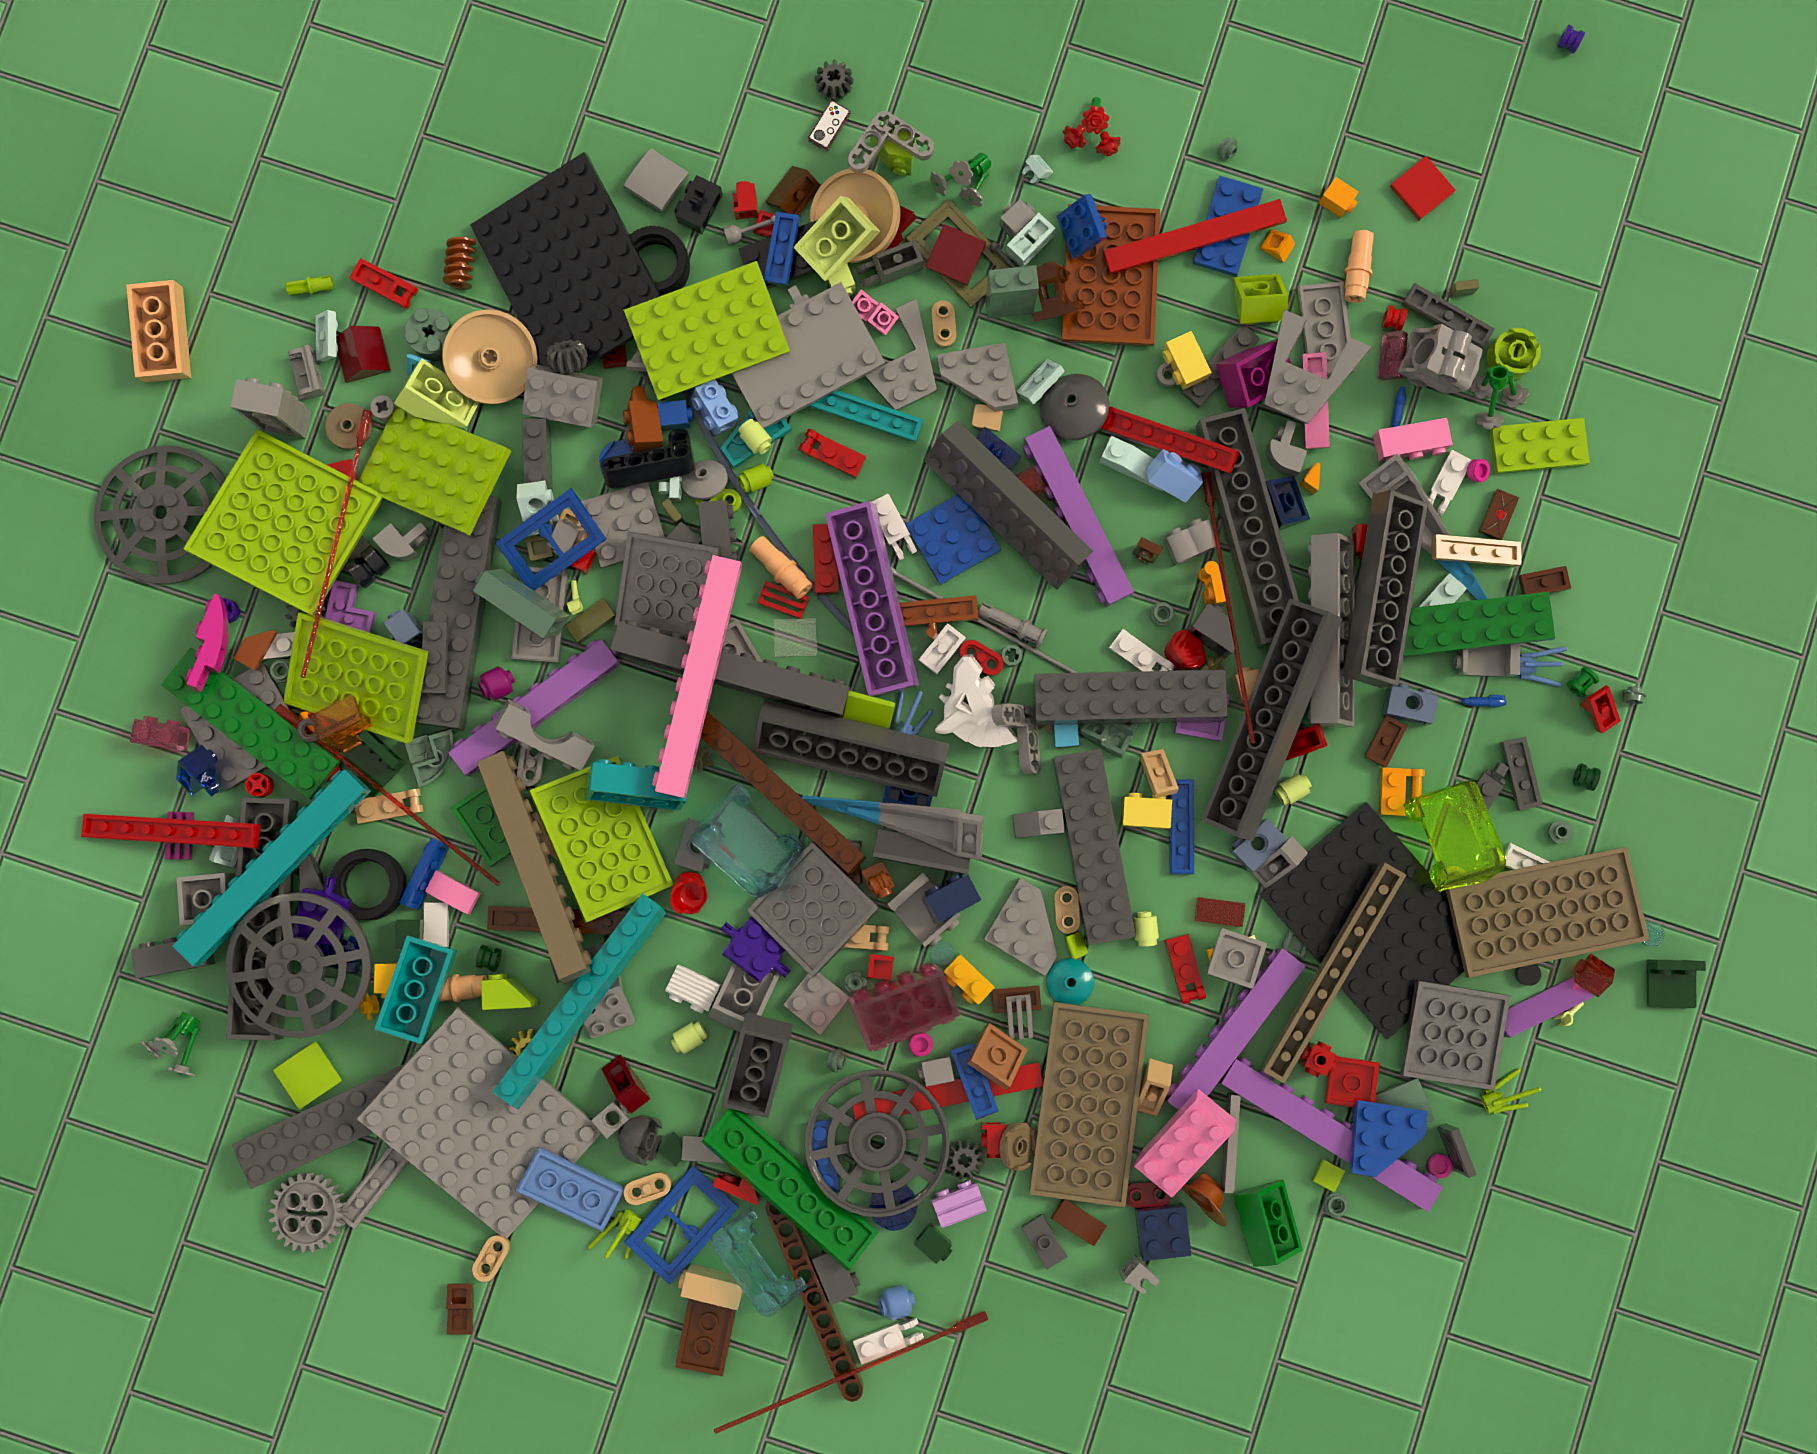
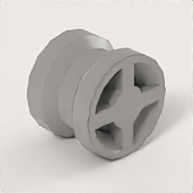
M379 395L372 400L371 411L380 421L388 422L396 405L388 396Z

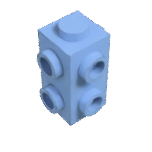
M715 379L695 386L691 401L697 411L699 410L704 417L703 421L706 428L712 430L716 436L734 427L739 418L738 411L733 404L729 403L723 386L718 385Z

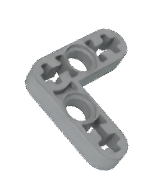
M881 111L875 115L849 153L848 166L855 173L865 172L887 140L915 158L926 161L934 153V143L928 136L888 111ZM887 119L889 126L884 125L880 127V120L884 122ZM905 130L910 133L911 137L907 141H901L897 137L898 133ZM868 137H875L878 140V144L870 148L865 144V140ZM925 144L928 145V151L924 150L922 153L919 152L918 145L922 147ZM863 150L865 152L862 158L863 164L858 163L854 165V158L859 159Z
M1008 703L994 705L992 708L994 724L1002 727L1017 728L1019 764L1022 773L1025 775L1037 774L1040 770L1038 725H1035L1034 707Z

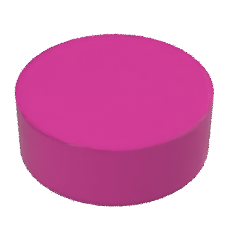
M1485 459L1471 460L1467 467L1468 478L1472 482H1484L1487 480L1490 474L1489 463Z
M918 1032L910 1038L909 1048L914 1055L923 1057L931 1052L933 1041L928 1034Z
M1435 1153L1428 1158L1426 1167L1428 1172L1436 1178H1445L1452 1171V1162L1446 1155Z

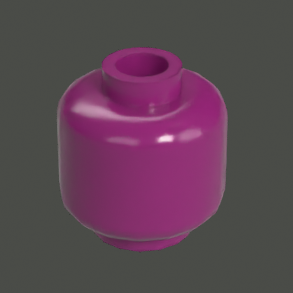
M497 666L480 675L478 686L486 699L490 698L492 701H496L512 693V683L515 682V679L510 670L505 671L502 667Z

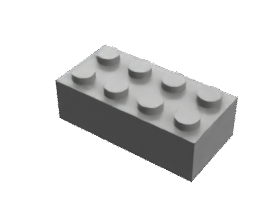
M246 378L245 381L236 379L230 405L233 410L260 430L306 439L312 412L305 407L304 403L299 402L298 398L292 396L291 392L285 390L281 384L269 382V385L260 384L261 381L253 378Z

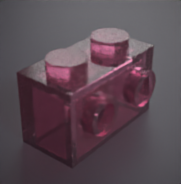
M143 716V720L134 719L130 737L131 743L187 752L191 729L182 727V722L167 719L166 724L158 723L159 718Z

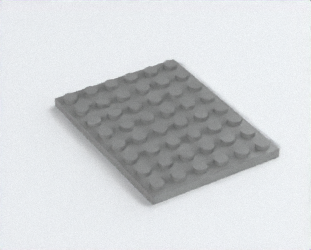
M457 1006L357 1116V1120L496 1233L507 1239L539 1204L538 1201L516 1192V1188L538 1146L575 1163L599 1137L601 1132L591 1121L592 1118L544 1078L541 1079L519 1110L494 1094L492 1091L518 1057Z

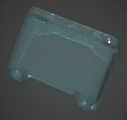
M736 784L690 835V839L700 851L748 894L754 897H762L781 886L806 846L794 834L779 836L747 807L751 801L749 792L739 784Z
M750 1207L716 1231L711 1237V1246L756 1310L761 1315L770 1317L804 1291L808 1285L802 1277L790 1280L786 1273L780 1278L775 1276L750 1241V1238L757 1233L755 1229H752V1224L758 1217Z

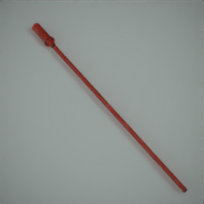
M363 410L358 434L356 435L357 448L301 678L306 677L361 448L364 442L367 441L372 411Z
M1203 472L1201 477L1205 496L1204 502L1210 510L1227 613L1235 647L1234 653L1250 744H1254L1255 738L1214 511L1216 498H1214L1210 472Z
M279 704L275 709L279 715L297 729L298 724L302 721L282 704ZM306 727V733L309 735L313 734V732L308 727ZM320 737L316 740L495 885L498 886L500 884L496 878Z
M983 1311L962 1321H956L955 1325L945 1331L715 1428L714 1432L717 1434L950 1333H962L966 1329L987 1321V1314Z

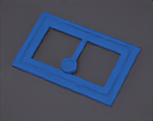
M570 488L498 540L496 544L521 581L535 591L604 542L606 537L574 490ZM569 507L589 536L563 554L551 536L553 527L546 522ZM538 529L540 536L547 538L559 558L534 575L515 548V545Z
M694 1165L690 1167L637 1226L635 1231L624 1241L629 1248L669 1285L739 1208L720 1189L714 1187V1183ZM693 1184L720 1208L699 1232L696 1226L685 1225L670 1211ZM666 1214L684 1230V1237L691 1240L670 1265L643 1241Z

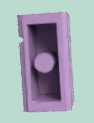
M968 1179L958 1183V1188L949 1191L948 1188H944L934 1193L935 1197L931 1198L941 1228L987 1211L976 1181L971 1183V1180Z

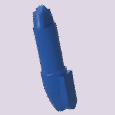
M1403 386L1399 388L1395 397L1392 427L1400 426L1406 402V390Z
M1505 695L1469 697L1461 700L1464 705L1501 707L1507 704Z

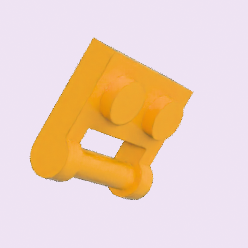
M1209 561L1198 572V579L1204 583L1205 591H1202L1203 601L1205 605L1208 603L1212 605L1214 603L1221 606L1226 602L1219 566L1216 562Z
M1382 767L1380 773L1379 815L1423 817L1421 794L1422 777H1425V770ZM1406 777H1412L1411 809H1405Z

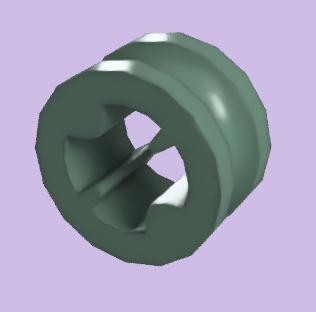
M1016 645L1006 646L1001 653L1003 663L1009 667L1017 666L1022 659L1021 649ZM1010 650H1015V655L1018 656V659H1014L1013 662L1008 661V656H1005L1007 651L1010 653Z

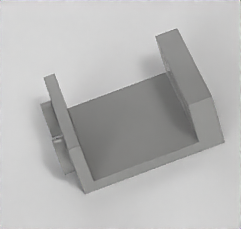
M1520 644L1457 651L1453 661L1454 669H1457V675L1515 677L1520 675Z
M922 873L887 905L924 947L928 944L933 947L942 939L940 934L946 928L950 932L960 923L958 918L961 915L957 913L940 923L934 924L922 898L926 897L925 891L935 886Z

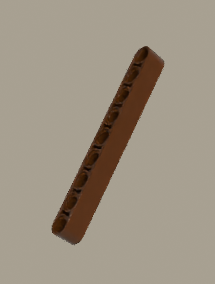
M767 1201L765 1207L766 1214L841 1394L847 1401H857L863 1394V1380L817 1274L801 1231L781 1212H774L771 1209V1203ZM784 1223L790 1224L793 1232L788 1235L783 1234L780 1231V1225ZM792 1246H798L802 1250V1255L793 1257L789 1253V1249ZM805 1268L810 1270L812 1276L805 1280L800 1278L798 1272ZM816 1291L821 1295V1299L818 1302H812L809 1300L808 1294ZM821 1314H826L830 1317L831 1321L823 1325L818 1322L817 1318ZM830 1337H836L839 1339L840 1344L837 1347H830L827 1344V1340ZM839 1360H846L850 1366L846 1370H840L836 1363ZM849 1383H856L859 1386V1390L851 1393L847 1391L846 1386Z

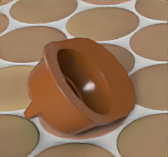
M1202 1173L1190 1186L1187 1184L1183 1185L1182 1190L1198 1204L1211 1220L1222 1227L1227 1225L1223 1214L1220 1212L1224 1194L1221 1186L1214 1179Z

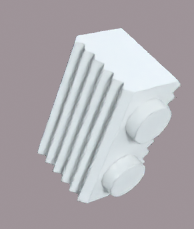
M679 964L665 991L670 993V999L679 1003L685 1000L691 1003V1009L703 1013L704 1010H711L722 984Z

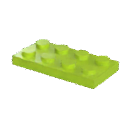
M1584 418L1503 425L1499 428L1493 427L1490 429L1495 474L1583 466L1590 463Z

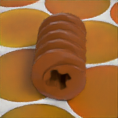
M452 237L446 241L448 248L445 250L447 257L444 260L446 266L443 269L445 273L443 282L448 286L462 290L472 288V285L466 283V281L473 280V276L466 273L474 271L472 266L467 265L475 261L473 257L468 256V254H475V249L469 247L476 245L474 239Z

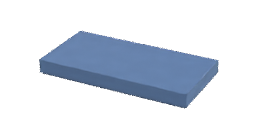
M538 1146L516 1188V1192L603 1232L625 1187Z

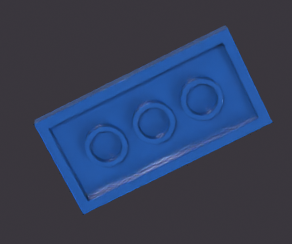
M1219 176L1206 220L1259 205L1263 188ZM1250 234L1197 249L1193 264L1237 277Z

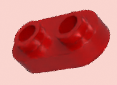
M967 640L961 645V658L963 655H967L968 649L975 650L976 654L973 657L983 668V674L996 676L1001 672L1003 659L998 653L975 640ZM994 661L996 664L995 668H988L987 662Z

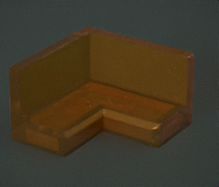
M352 695L311 715L318 740L341 753L361 744L362 740L358 737L359 734L357 733L372 726L370 718L360 712L356 698Z

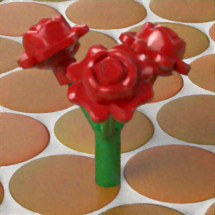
M1094 97L1090 109L1083 112L1084 118L1081 120V124L1076 128L1066 126L1062 131L1065 135L1064 142L1071 149L1083 148L1086 144L1083 133L1086 130L1087 133H1092L1094 130V133L1097 135L1101 133L1099 135L1101 142L1095 147L1096 153H1102L1108 157L1118 152L1121 138L1110 137L1108 131H1105L1108 128L1106 121L1110 117L1105 113L1104 108L1100 106L1101 99Z

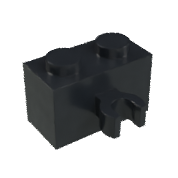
M696 175L693 181L690 180L685 189L686 195L683 201L677 203L674 213L679 224L703 234L723 193L721 186Z

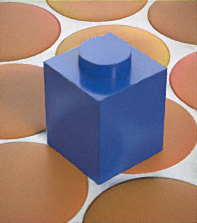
M686 400L658 403L662 431L690 428V421L694 420L692 407H688Z

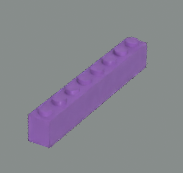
M1048 426L1024 439V446H1022L1023 452L1027 459H1032L1035 465L1032 467L1034 474L1038 480L1042 479L1045 485L1043 487L1045 496L1048 500L1052 499L1055 508H1053L1054 513L1093 550L1091 555L1084 561L1087 568L1085 574L1090 583L1094 582L1097 588L1095 594L1101 604L1104 603L1107 608L1131 596L1134 591L1051 427Z
M602 639L590 642L585 647V652L581 655L575 654L566 661L567 665L562 669L556 668L547 675L548 679L543 683L537 682L528 689L529 693L523 698L518 696L512 700L530 710V724L533 730L621 665ZM502 710L493 714L490 717L491 721L485 726L481 724L471 731L472 735L466 740L460 739L452 745L453 750L448 753L464 775L471 777L480 770L477 764L478 761L501 751H506L519 741L513 737L506 739L497 733L498 730L495 729L494 723Z
M1283 948L1273 949L1265 959L1267 961L1263 969L1259 968L1253 989L1244 987L1237 995L1238 1002L1234 1007L1230 1006L1222 1016L1224 1018L1220 1026L1215 1025L1208 1034V1037H1210L1205 1045L1201 1044L1194 1052L1195 1059L1192 1063H1186L1179 1073L1181 1075L1180 1079L1176 1084L1174 1082L1171 1083L1165 1100L1179 1110L1198 1089L1208 1096L1305 968L1304 964Z

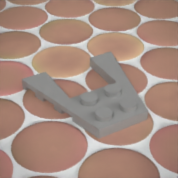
M917 299L895 309L915 350L864 376L890 407L897 411L937 392Z
M1284 310L1265 406L1308 425L1327 403L1332 394L1343 384L1348 375L1359 365L1364 356L1370 352L1371 346L1349 337L1329 380L1287 362L1307 320Z

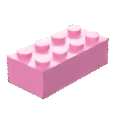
M1198 1089L1137 1155L1134 1167L1170 1197H1173L1234 1132L1236 1119Z

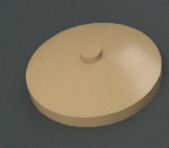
M850 168L829 177L816 192L810 210V223L819 220L840 196L850 198L880 230L879 234L866 248L848 262L861 263L871 260L874 255L883 252L891 244L899 227L900 205L892 186L877 173L868 169L863 173H855Z
M479 310L463 316L451 327L444 340L442 363L448 380L460 394L477 403L494 405L508 402L525 391L528 367L537 364V350L531 334L519 320L501 311Z

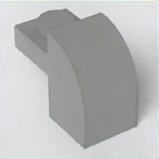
M1287 420L1283 426H1279L1275 436L1277 440L1271 439L1267 444L1266 454L1269 463L1274 469L1296 477L1301 471L1307 450L1290 445L1296 423Z
M420 522L403 536L390 523L372 539L385 553L394 559L409 561L420 556L414 548L424 545L429 539L428 536L432 533Z

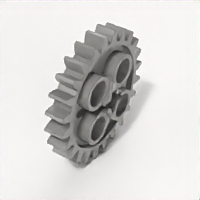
M309 1172L307 1175L300 1173L297 1174V1177H289V1182L281 1183L282 1189L274 1191L278 1198L270 1200L275 1205V1208L268 1210V1212L273 1213L275 1216L269 1219V1222H276L272 1232L279 1230L280 1234L277 1240L285 1238V1247L293 1243L292 1251L299 1250L301 1247L302 1253L309 1251V1249L311 1252H315L319 1248L327 1247V1242L332 1243L335 1241L333 1235L337 1236L342 1233L338 1227L346 1224L341 1220V1217L347 1215V1212L341 1211V1207L347 1205V1202H340L339 1200L344 1193L337 1194L335 1191L339 1185L330 1186L332 1178L323 1181L322 1173L316 1176L314 1172ZM295 1194L300 1198L299 1205L295 1202ZM318 1195H320L323 1199L322 1206L318 1204ZM288 1209L295 1211L306 1209L307 1212L327 1211L328 1215L321 1213L310 1215V1213L305 1212L289 1213ZM294 1218L298 1221V1229L293 1226ZM316 1220L320 1221L321 1230L317 1229Z

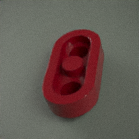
M1152 1181L1132 1182L1128 1184L1126 1203L1133 1208L1159 1207L1167 1205L1172 1197L1164 1192L1162 1198H1157L1156 1192L1162 1189ZM1137 1191L1140 1193V1198L1134 1200L1132 1199V1194Z

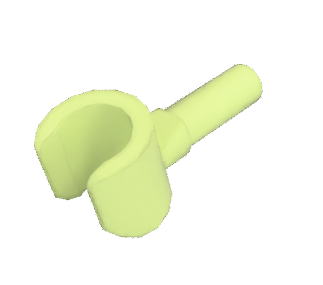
M575 580L571 581L573 600L567 602L568 609L572 615L583 610L578 595L577 581Z
M1582 1002L1572 1007L1567 1012L1553 1016L1554 1019H1561L1558 1026L1572 1025L1573 1015L1584 1003Z

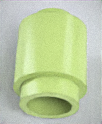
M753 419L747 420L738 429L741 439L754 454H764L771 448L772 438Z
M1297 773L1278 784V788L1274 789L1279 801L1285 806L1288 803L1291 805L1310 794L1309 788L1312 785L1305 775L1301 776Z
M1151 911L1137 912V917H1133L1136 934L1135 941H1138V946L1157 945V939L1159 938L1157 916L1152 915Z
M699 1021L696 1023L691 1022L672 1034L674 1038L671 1040V1043L677 1052L682 1051L683 1054H686L704 1043L708 1035Z

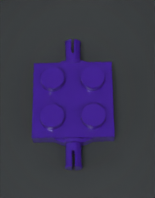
M326 876L324 890L302 889L304 893H313L327 897L343 906L347 911L350 910L352 899L341 897L333 892L336 882L335 877ZM300 901L297 916H306L320 922L329 909L315 903ZM336 916L328 928L334 932L342 944L346 923L339 916ZM295 923L293 935L308 939L315 928ZM322 935L317 942L320 949L323 944L332 945L325 935Z
M752 916L738 930L727 922L720 929L731 937L730 944L722 955L759 983L773 970L784 978L791 971L780 963L785 949Z

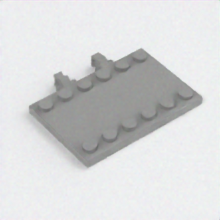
M841 282L810 299L807 294L801 296L796 285L789 288L788 294L792 297L793 304L789 305V310L777 317L790 351L732 373L755 418L764 429L885 365L884 359Z

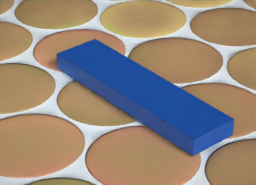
M1175 779L1179 790L1177 794L1169 795V800H1172L1171 828H1169L1170 874H1194V780Z

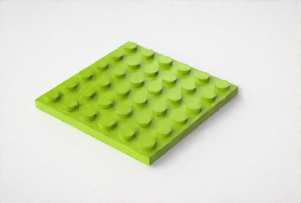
M256 429L183 549L280 601L313 616L318 611L383 501V494Z

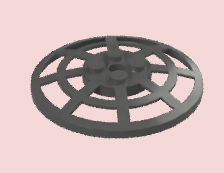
M177 446L150 447L125 458L106 477L95 503V531L106 556L124 573L140 581L152 584L169 585L182 583L206 572L213 565L202 561L185 572L169 575L167 561L181 558L187 555L188 552L182 547L177 551L167 553L166 541L180 537L186 543L188 542L191 534L186 529L190 523L191 516L203 517L211 504L208 493L200 481L209 473H212L221 487L226 480L224 474L204 456ZM168 452L189 456L200 462L203 466L191 474L180 467L167 465ZM158 453L157 463L154 466L141 469L131 477L123 470L130 462L141 456ZM156 472L155 485L143 490L136 483L141 477ZM166 472L175 473L186 478L176 489L165 485ZM116 476L123 485L115 497L113 510L101 512L105 493ZM193 486L200 495L202 506H190L185 496ZM129 489L136 496L132 509L120 510L122 499ZM165 507L167 510L166 516L158 519L156 516L157 510ZM120 519H133L137 530L129 539L122 530ZM113 520L115 532L124 545L116 556L112 553L104 539L101 521ZM144 536L155 540L156 554L142 551L136 545ZM131 552L143 559L157 561L159 576L140 573L126 566L124 561Z
M286 893L258 904L237 925L227 949V980L238 1006L258 1026L284 1037H313L340 1026L361 1005L367 994L372 976L371 949L361 925L340 904L327 897L313 893ZM290 901L311 902L329 910L320 922L306 916H291ZM280 903L281 918L268 923L258 933H255L247 926V923L260 911ZM336 916H339L351 929L358 942L359 949L344 952L340 940L328 928ZM292 923L308 925L315 929L308 939L294 937ZM282 925L284 940L273 947L263 937L272 929ZM241 933L251 943L245 957V971L233 973V951ZM322 935H325L331 942L336 954L324 956L322 950L317 945ZM257 947L267 954L265 968L252 970L253 956ZM362 959L361 981L358 991L353 998L341 991L346 979L347 962ZM292 960H296L301 964V971L299 973H294L291 970L290 963ZM338 964V976L333 987L325 982L323 978L326 973V966ZM267 978L274 988L268 999L258 989L255 979ZM248 982L253 995L263 1005L258 1016L253 1014L243 1002L235 983ZM317 988L328 995L321 1003L311 1008L308 1007L305 994ZM282 994L295 996L298 1010L284 1009L276 1004ZM334 1000L348 1006L334 1021L315 1029L311 1015L324 1010ZM271 1012L285 1017H301L305 1031L283 1030L267 1024L266 1021Z
M864 1070L837 1081L816 1103L806 1128V1159L816 1184L835 1204L849 1212L862 1216H893L918 1205L930 1195L939 1183L949 1158V1129L945 1115L937 1100L918 1081L905 1074L891 1070ZM869 1077H890L907 1083L908 1087L902 1096L888 1091H872ZM860 1079L863 1093L849 1099L839 1110L827 1103L828 1099L841 1087ZM916 1091H919L932 1105L940 1124L925 1126L920 1113L909 1102ZM874 1098H885L897 1103L890 1114L877 1112ZM860 1101H865L867 1114L858 1121L845 1114L853 1105ZM905 1108L914 1117L918 1128L904 1131L898 1118ZM820 1111H823L833 1118L828 1131V1147L813 1151L814 1127ZM840 1122L851 1129L849 1142L835 1145V1132ZM942 1134V1154L938 1168L933 1174L922 1166L927 1154L928 1136ZM874 1135H881L885 1140L884 1146L874 1148L871 1145V1138ZM921 1138L920 1152L915 1161L905 1154L906 1140ZM851 1153L853 1159L858 1163L851 1175L842 1167L837 1155ZM830 1157L836 1172L846 1181L838 1194L825 1182L815 1160ZM898 1162L911 1169L904 1177L891 1183L888 1169L894 1167ZM865 1169L879 1171L881 1185H869L858 1180ZM916 1174L929 1182L915 1197L902 1204L895 1205L893 1190L906 1185ZM854 1187L869 1193H883L886 1208L863 1207L853 1204L846 1199Z

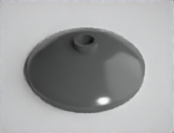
M1085 374L1066 375L1059 378L1043 394L1040 403V415L1045 427L1050 426L1056 437L1064 440L1084 439L1097 432L1105 423L1110 407L1109 397L1103 385L1095 378ZM1071 398L1076 399L1073 403L1068 402Z

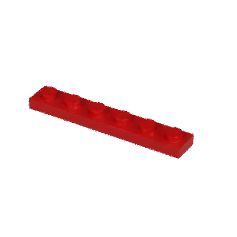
M1111 406L1109 407L1107 419L1102 425V429L1159 449H1164L1170 453L1174 452L1181 457L1230 474L1240 452Z

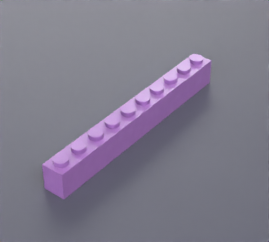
M1240 1057L1239 1060L1235 1059L1219 1080V1083L1350 1164L1353 1126L1344 1120L1340 1124L1333 1119L1335 1114L1323 1107L1319 1111L1313 1107L1315 1102L1304 1095L1298 1098L1292 1094L1294 1089L1281 1082L1280 1085H1277L1271 1081L1273 1079L1272 1076L1263 1072L1262 1069L1259 1073L1251 1068L1253 1064L1243 1057ZM1397 1159L1377 1177H1372L1427 1212L1430 1211L1443 1189L1442 1186L1437 1184L1438 1178L1426 1171L1424 1175L1416 1171L1418 1166L1407 1159H1404L1403 1162Z

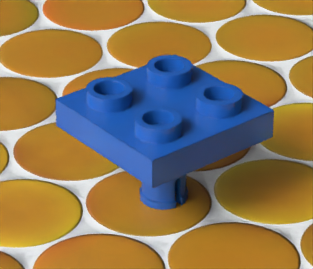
M1084 194L1056 216L1072 259L1080 258L1107 237L1105 232L1107 222L1102 223L1106 219L1099 216L1091 194Z

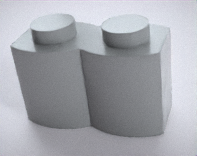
M1199 518L1190 522L1187 529L1181 531L1179 527L1167 533L1169 537L1164 540V543L1175 566L1214 550L1220 545L1209 519L1202 521Z

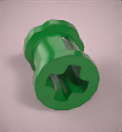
M1584 666L1581 669V673L1573 681L1569 680L1567 682V686L1576 696L1582 698L1590 686L1599 682V677L1591 669Z

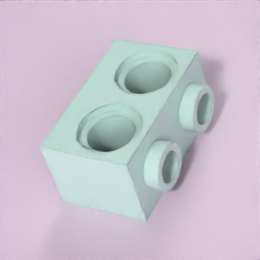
M1038 213L1007 244L1005 254L1017 266H1026L1054 237L1056 228Z
M546 481L517 484L516 499L523 522L554 500L553 492L551 489H547ZM558 514L546 522L553 527V531L555 522L559 520ZM538 529L535 530V531H534L533 533H531L530 535H537V534H539Z

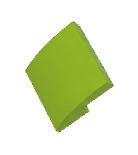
M317 1042L312 1043L273 1070L298 1110L306 1107L342 1082Z

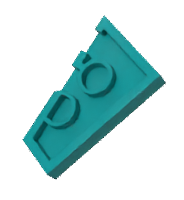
M751 409L747 413L746 418L736 427L720 448L734 469L756 455L741 439V434L738 431L740 426L749 419L758 422ZM785 419L764 429L772 438L770 444L792 431Z

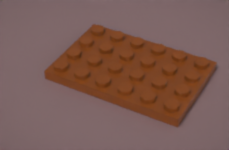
M1096 206L1099 216L1106 219L1102 223L1107 222L1105 230L1107 237L1080 258L1072 259L1066 244L1065 269L1070 272V275H1068V281L1064 282L1065 291L1071 302L1083 300L1085 309L1062 315L1061 342L1153 347L1155 344L1158 261L1110 275L1103 252L1107 249L1158 235L1160 209Z

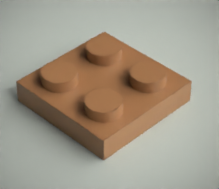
M988 1023L985 1025L967 1064L1007 1090L1010 1088L1028 1049Z

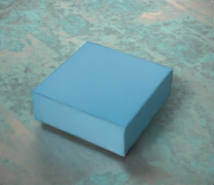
M1077 724L1053 725L1055 748L1079 746Z

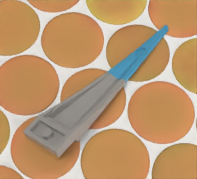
M1398 453L1359 482L1371 499L1373 494L1393 490L1428 503L1421 546L1430 555H1432V536L1436 534L1451 536L1415 474ZM1437 560L1477 600L1488 599L1467 562Z
M801 796L809 804L882 825L919 839L955 856L981 859L984 816L962 813L961 809Z

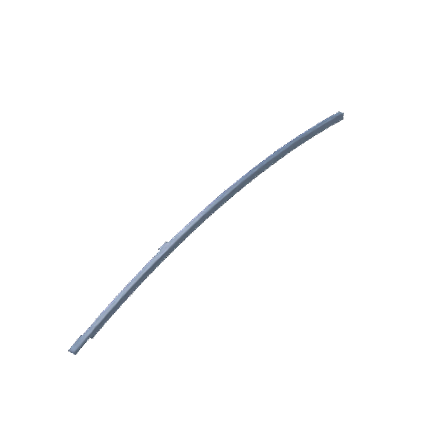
M690 390L682 391L689 407H692L693 415L719 463L725 467L728 478L740 494L742 500L776 548L790 560L796 562V566L812 583L810 590L815 594V582L784 546L748 493L743 492L737 476L723 455L711 431L706 428L701 412L694 408ZM825 594L816 595L826 608L854 636L851 622Z

